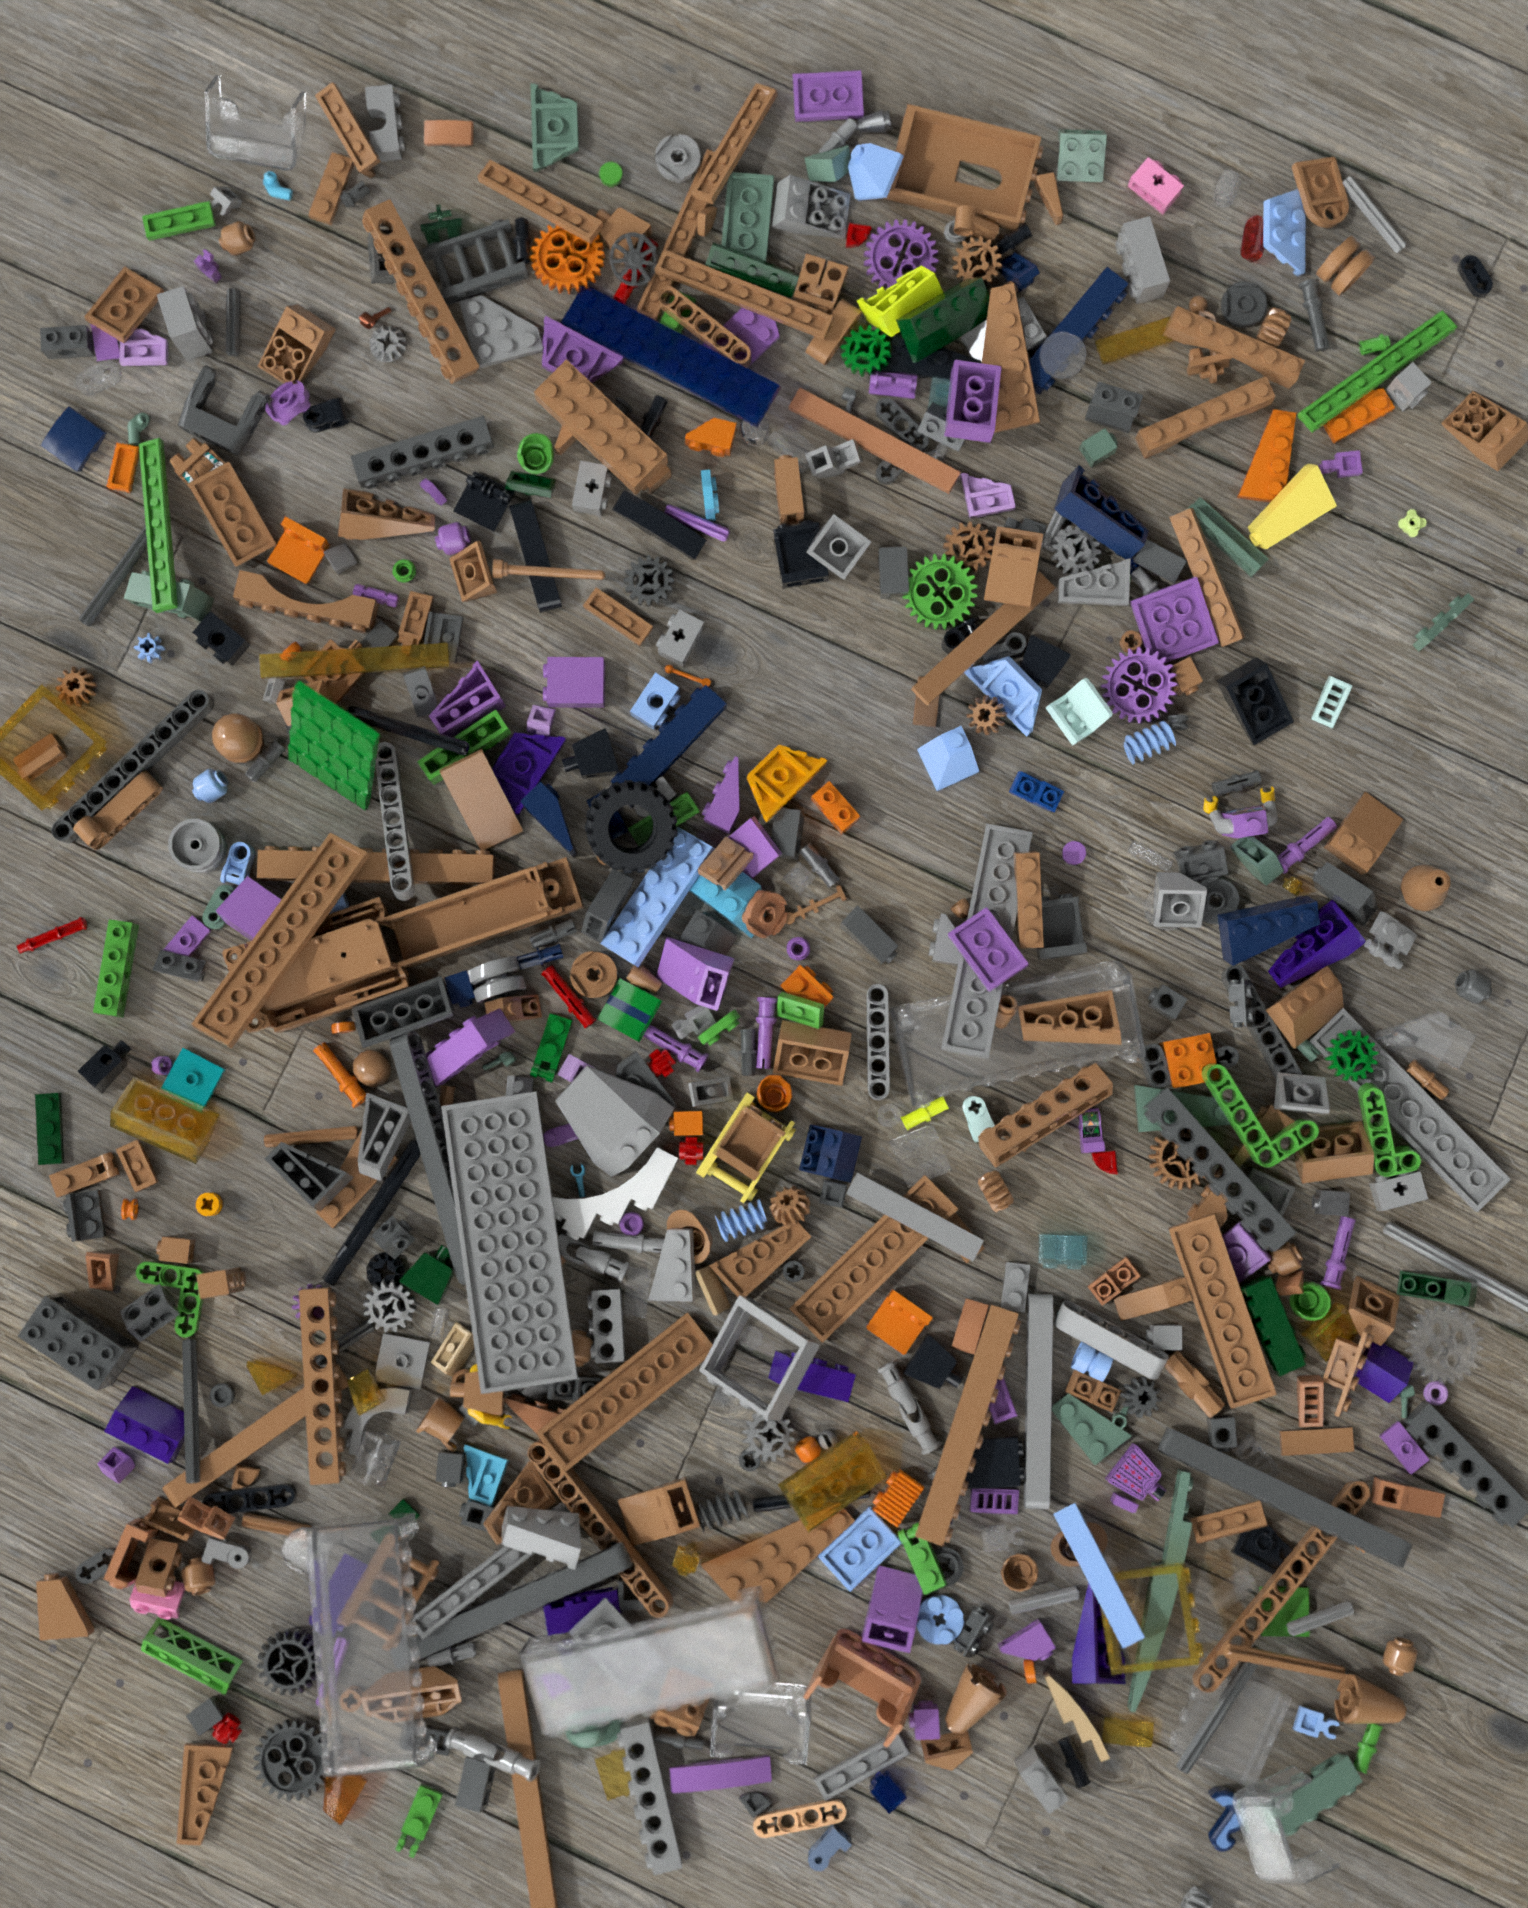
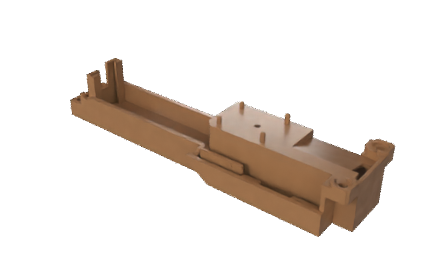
M565 857L550 863L544 862L540 865L526 868L390 916L380 897L328 914L254 1017V1019H258V1024L254 1025L251 1021L246 1030L250 1033H255L267 1028H273L274 1032L282 1033L352 1009L353 1007L409 987V975L405 968H411L585 908L569 859ZM550 885L554 886V890L552 892L548 891ZM387 926L395 931L404 961L398 963L391 962L380 927ZM250 942L223 950L222 954L228 971L232 969ZM342 952L346 953L345 958L341 957ZM236 953L237 959L233 960L232 955Z

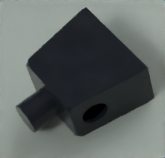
M1031 635L1020 668L1038 686L1047 689L1065 666L1071 654Z
M606 728L572 744L575 755L562 759L565 772L579 769L582 779L612 776L619 772Z
M122 1040L112 1049L104 1045L78 1070V1073L102 1094L126 1068L127 1064L123 1058L131 1048ZM109 1060H112L109 1065H106Z
M929 1334L925 1336L903 1371L907 1376L937 1389H940L945 1381L957 1388L964 1377L953 1369L957 1360Z

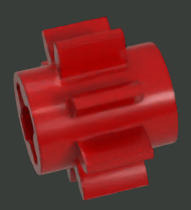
M656 1049L648 1055L651 1060L647 1062V1065L657 1077L663 1074L666 1078L674 1072L672 1066L676 1062L666 1049L661 1053Z
M686 1137V1142L679 1143V1159L685 1160V1165H697V1160H703V1142H697V1137Z
M226 1713L221 1721L212 1726L215 1729L212 1736L223 1744H227L229 1740L234 1743L243 1731L238 1728L241 1721L235 1715Z

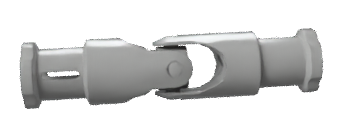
M562 1233L558 1235L560 1254L563 1258L577 1264L586 1263L593 1271L602 1275L606 1273L618 1278V1281L622 1282L630 1264L629 1262H620L611 1258L610 1254L600 1250H589L591 1248L587 1244ZM572 1244L580 1245L576 1250L575 1258L569 1256L566 1252L567 1248Z
M893 1360L878 1368L877 1371L882 1373L892 1399L900 1405L899 1411L912 1436L917 1438L922 1448L921 1453L923 1455L928 1454L939 1448L941 1443L936 1441L930 1430L931 1425L918 1401L913 1398L906 1378H902L896 1367V1360ZM917 1409L919 1417L915 1422H912L906 1415L914 1413Z
M458 1727L452 1728L448 1733L446 1747L449 1749L456 1748L461 1750L468 1757L485 1761L487 1764L510 1774L517 1773L522 1775L530 1782L538 1775L540 1761L537 1759L530 1760L523 1757L520 1752L496 1743H488L487 1740L478 1735H468L461 1732ZM502 1751L505 1753V1756L500 1760Z

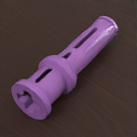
M1326 817L1296 843H1289L1287 849L1277 856L1284 870L1283 874L1287 873L1288 868L1295 862L1302 861L1304 854L1337 829L1336 823L1330 817Z
M757 997L759 1015L756 1017V1021L759 1023L756 1068H762L764 1058V1069H771L773 1024L777 1022V1018H775V1004L778 998Z
M651 1025L648 1026L643 1037L659 1047L676 1055L679 1062L682 1063L684 1061L696 1068L695 1071L698 1073L709 1057V1054H703L692 1048V1044H683Z
M1344 1216L1340 1217L1332 1254L1325 1263L1327 1269L1324 1280L1321 1281L1320 1285L1341 1290L1342 1286L1340 1283L1343 1271L1347 1269L1345 1259L1355 1219Z

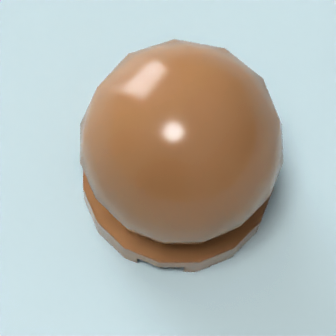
M231 713L220 718L214 725L212 742L215 749L228 761L236 764L246 763L255 760L258 754H261L264 747L262 730L248 716L240 713Z

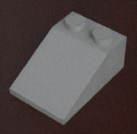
M1022 297L1018 300L1029 354L1041 347L1045 342L1046 335L1025 298ZM987 320L961 337L969 354L973 359L978 360V363H982Z

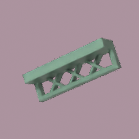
M1201 497L1188 507V509H1194L1204 535L1251 578L1267 562L1268 558Z

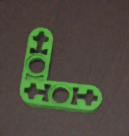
M152 1261L139 1264L136 1269V1277L140 1282L181 1288L178 1302L180 1315L175 1320V1331L183 1338L193 1336L199 1328L203 1298L200 1299L199 1293L186 1292V1289H192L193 1282L189 1280V1276H193L194 1272L196 1275L203 1274L204 1272L198 1268ZM150 1266L149 1269L151 1271H160L159 1276L150 1275L146 1279V1274H143L142 1270ZM168 1269H174L177 1273V1279L172 1283L168 1282L165 1278V1273ZM198 1282L195 1283L194 1290L198 1289ZM188 1296H193L197 1301L196 1307L192 1310L187 1309L184 1305V1301ZM182 1313H195V1317H189L188 1322L189 1325H192V1329L185 1333V1329L181 1328V1324L186 1323L187 1316H182Z

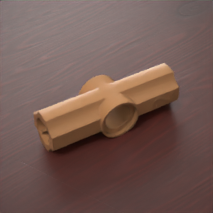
M1178 1350L1168 1355V1360L1164 1367L1176 1379L1177 1385L1190 1399L1196 1402L1209 1418L1216 1415L1225 1404L1208 1386V1381L1196 1368H1193Z

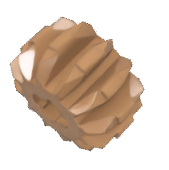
M1273 307L1270 309L1258 331L1257 340L1277 348L1290 326L1291 315L1280 308Z
M74 666L71 668V673L63 670L64 678H57L62 683L56 686V690L61 692L59 698L66 700V704L70 706L75 703L76 706L81 707L82 700L88 704L90 703L88 696H96V693L91 690L97 687V683L92 681L94 675L91 673L87 674L85 668H81L78 671ZM80 685L79 689H73V686Z
M984 695L983 701L980 698H975L977 706L969 705V709L973 713L967 714V718L974 719L969 723V726L974 727L977 725L976 733H981L984 730L985 735H990L991 730L994 733L999 732L997 724L1000 726L1005 725V722L1000 719L1007 716L1006 712H1000L1005 705L1003 703L997 705V697H993L990 701L989 695ZM985 711L991 712L988 716L989 719H983Z
M998 1171L987 1172L978 1179V1185L993 1211L1004 1210L1013 1204V1197Z
M794 1185L789 1190L784 1186L782 1192L776 1191L777 1197L770 1198L772 1204L770 1212L778 1223H783L786 1227L790 1223L796 1226L797 1221H805L804 1215L810 1214L809 1206L811 1205L809 1198L804 1190L798 1189Z

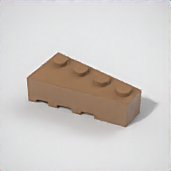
M1112 990L1018 1006L1024 1041L1122 1045Z

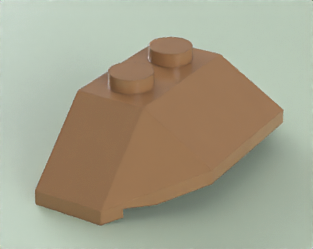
M431 1666L386 1673L361 1694V1701L366 1716H375L391 1722H400L441 1716L456 1704H459L462 1701V1696L457 1679L437 1667Z

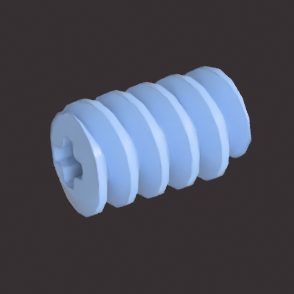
M1161 721L1159 727L1154 724L1150 730L1144 728L1142 734L1136 731L1133 737L1130 735L1125 736L1123 745L1129 761L1134 765L1136 756L1140 761H1144L1143 753H1146L1151 758L1153 749L1158 754H1161L1160 746H1163L1168 751L1170 750L1169 743L1172 742L1176 746V741L1170 726L1165 721Z
M760 1199L757 1200V1207H754L749 1202L748 1210H745L740 1205L738 1214L731 1208L729 1217L724 1211L721 1212L720 1220L716 1217L721 1236L725 1242L729 1241V1234L734 1239L738 1238V1231L743 1236L747 1235V1227L753 1233L756 1232V1224L763 1230L765 1229V1221H767Z

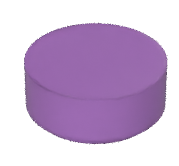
M1071 841L1062 849V858L1069 865H1078L1085 859L1086 849L1080 842Z
M635 1212L624 1214L620 1220V1228L626 1235L635 1236L642 1231L644 1226L643 1218Z

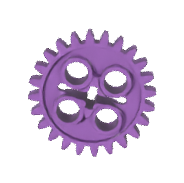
M895 219L892 227L888 222L885 223V230L878 227V236L871 234L870 238L873 242H867L866 247L870 250L864 252V256L870 259L864 261V266H871L866 274H874L871 282L879 281L878 289L884 286L889 288L896 284V279L903 276L902 270L905 268L914 270L922 265L930 271L936 272V269L931 266L938 264V259L932 258L938 254V250L931 249L936 242L928 241L931 233L922 234L924 226L917 230L915 229V221L911 226H907L906 219H904L902 225H899L897 219ZM892 238L899 240L900 246L896 248L890 246L889 240ZM906 239H909L910 242L897 276L893 277L892 274ZM918 247L922 254L914 256L911 254L910 248ZM888 260L891 262L892 267L884 269L880 262Z
M1141 647L1137 648L1136 654H1134L1132 649H1128V656L1120 652L1121 660L1112 659L1115 666L1113 668L1106 667L1110 675L1102 676L1108 680V683L1101 685V687L1108 689V692L1102 696L1105 698L1110 697L1107 704L1108 706H1115L1112 713L1116 714L1121 711L1120 719H1124L1128 715V722L1131 723L1135 717H1137L1139 724H1142L1143 717L1148 722H1152V715L1156 718H1161L1160 710L1168 712L1165 706L1166 703L1174 704L1169 698L1170 696H1177V693L1172 691V687L1179 686L1178 683L1172 682V679L1177 674L1169 672L1174 666L1172 664L1165 665L1168 660L1167 657L1159 660L1160 652L1156 651L1151 656L1152 651L1150 648H1147L1144 654ZM1138 663L1141 666V671L1138 675L1133 676L1130 673V668L1133 664ZM1125 674L1138 682L1143 680L1142 684L1156 691L1158 696L1155 697L1142 689L1137 690L1138 687L1124 680L1122 675ZM1155 674H1159L1161 677V683L1157 687H1153L1150 683L1151 677ZM1127 684L1129 686V693L1122 697L1119 694V687ZM1143 695H1147L1150 699L1149 705L1145 708L1139 705V699Z

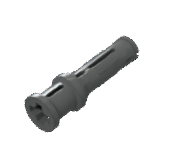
M1317 278L1299 283V288L1302 289L1304 298L1302 305L1307 310L1315 352L1330 348L1321 308L1324 301L1323 298H1320L1318 288L1320 281Z

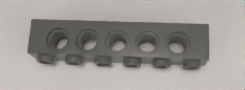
M483 415L351 456L360 486L372 489L379 486L381 482H395L404 475H418L427 468L437 469L445 466L450 461H464L473 454H487L490 452V449L494 448ZM465 437L473 438L472 443L468 445L462 444V441ZM443 444H451V448L448 451L443 452L440 450ZM422 450L429 451L428 456L425 458H419L418 454ZM400 457L407 458L403 465H397L396 460ZM377 464L385 465L382 471H374V467Z
M1422 1401L1403 1420L1408 1426L1406 1428L1407 1432L1415 1439L1419 1437L1425 1443L1423 1448L1433 1457L1437 1455L1442 1460L1440 1465L1449 1474L1454 1472L1460 1478L1457 1482L1466 1491L1471 1489L1476 1494L1474 1499L1484 1509L1488 1507L1494 1513L1492 1518L1502 1527L1507 1525L1513 1528L1528 1513V1502L1430 1403ZM1434 1425L1436 1433L1434 1436L1428 1437L1427 1429L1429 1426ZM1451 1442L1453 1451L1446 1455L1444 1446ZM1469 1460L1470 1468L1468 1471L1463 1472L1461 1469L1462 1462ZM1486 1477L1487 1486L1484 1489H1480L1478 1485L1479 1480ZM1499 1495H1503L1505 1501L1503 1505L1498 1507L1496 1505V1498Z

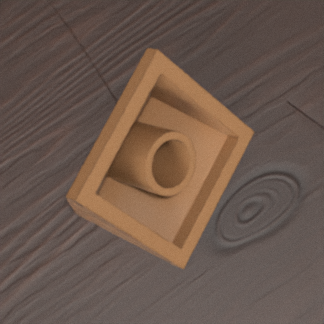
M481 541L474 542L449 558L462 602L497 593Z

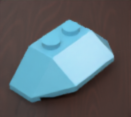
M741 872L725 891L722 886L715 885L699 875L689 891L750 938L754 936V934L749 932L746 924L743 923L742 915L754 894L758 890H762L761 885L744 872Z

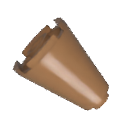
M1424 864L1415 866L1407 871L1402 878L1400 888L1407 905L1415 910L1430 911L1443 904L1448 895L1451 881L1445 871Z
M967 1664L945 1716L947 1728L955 1734L965 1733L1007 1695L1005 1686L1002 1683L998 1686L993 1681L995 1676L977 1664H973L971 1667L970 1664Z
M1346 1674L1345 1678H1342L1338 1684L1336 1691L1341 1693L1339 1700L1335 1699L1334 1706L1337 1719L1346 1724L1399 1723L1406 1715V1706L1401 1698L1357 1675Z

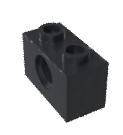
M211 611L192 632L198 637L195 642L205 650L210 647L215 651L213 656L223 665L227 661L233 666L250 646L244 638ZM225 636L223 644L215 645L217 637Z

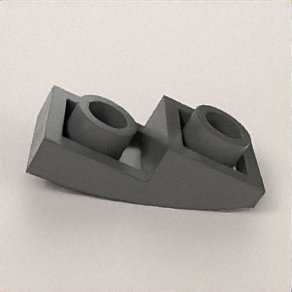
M578 1376V1379L549 1383L547 1398L576 1401L598 1384L600 1378Z

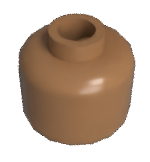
M241 221L223 227L221 237L219 238L222 249L234 256L251 250L253 242H255V234L252 228Z
M1286 1242L1276 1252L1268 1251L1272 1258L1267 1262V1265L1273 1274L1278 1272L1280 1276L1286 1277L1302 1267L1301 1261L1304 1258L1294 1243Z
M573 1330L572 1332L576 1367H583L584 1363H588L591 1359L590 1350L593 1340L586 1336L587 1332L581 1330Z
M202 1557L189 1560V1565L185 1566L181 1571L185 1590L192 1592L194 1596L210 1592L211 1587L216 1583L212 1563L201 1562Z
M1395 1637L1394 1640H1390L1386 1644L1383 1663L1390 1668V1673L1403 1676L1404 1673L1414 1670L1418 1651L1413 1646L1412 1641Z

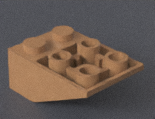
M299 304L286 306L258 367L283 384L290 381L293 384H298L297 381L303 383L327 349L336 329Z
M1474 391L1442 422V425L1480 461L1497 471L1528 441L1527 422Z
M997 526L984 600L1030 607L1042 548V533Z
M686 1477L618 1499L633 1546L700 1527L697 1509Z

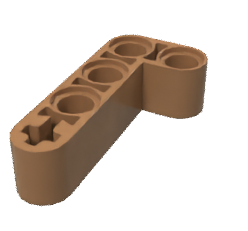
M143 771L95 816H85L79 820L73 827V830L90 848L99 850L162 792L163 787L147 771Z

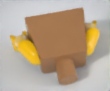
M477 1363L471 1366L469 1373H465V1383L451 1382L450 1397H464L463 1407L468 1409L470 1416L482 1424L498 1426L504 1429L510 1428V1426L504 1425L505 1418H512L511 1415L504 1413L505 1390L481 1394Z

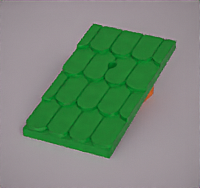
M299 680L294 686L292 693L293 706L291 708L290 743L288 745L289 761L299 765L301 769L318 778L319 781L366 811L371 800L380 734Z

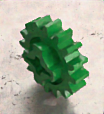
M871 325L867 327V330H863L862 326H859V332L857 333L851 330L852 337H844L847 345H841V349L844 352L841 354V357L845 361V367H851L852 374L859 371L861 377H864L865 372H868L871 377L875 369L879 373L882 372L880 366H887L888 363L885 358L891 357V353L888 351L891 345L890 342H886L888 340L886 334L881 335L879 328L873 332Z
M1351 1030L1345 1031V1037L1342 1033L1336 1034L1338 1040L1330 1039L1329 1042L1333 1046L1325 1048V1051L1330 1053V1056L1325 1057V1060L1331 1061L1327 1068L1328 1070H1336L1334 1073L1335 1077L1342 1074V1081H1347L1351 1077L1352 1082L1358 1080V1075L1361 1079L1367 1078L1365 1072L1373 1073L1374 1070L1370 1066L1378 1063V1061L1373 1059V1056L1377 1055L1378 1051H1372L1375 1042L1368 1043V1035L1361 1038V1031H1355L1354 1035H1352ZM1350 1040L1347 1047L1339 1048L1344 1041ZM1361 1045L1364 1047L1366 1054L1363 1053ZM1352 1052L1356 1059L1351 1060L1347 1053ZM1337 1058L1340 1059L1342 1067L1339 1065ZM1364 1064L1360 1070L1353 1072L1356 1065Z

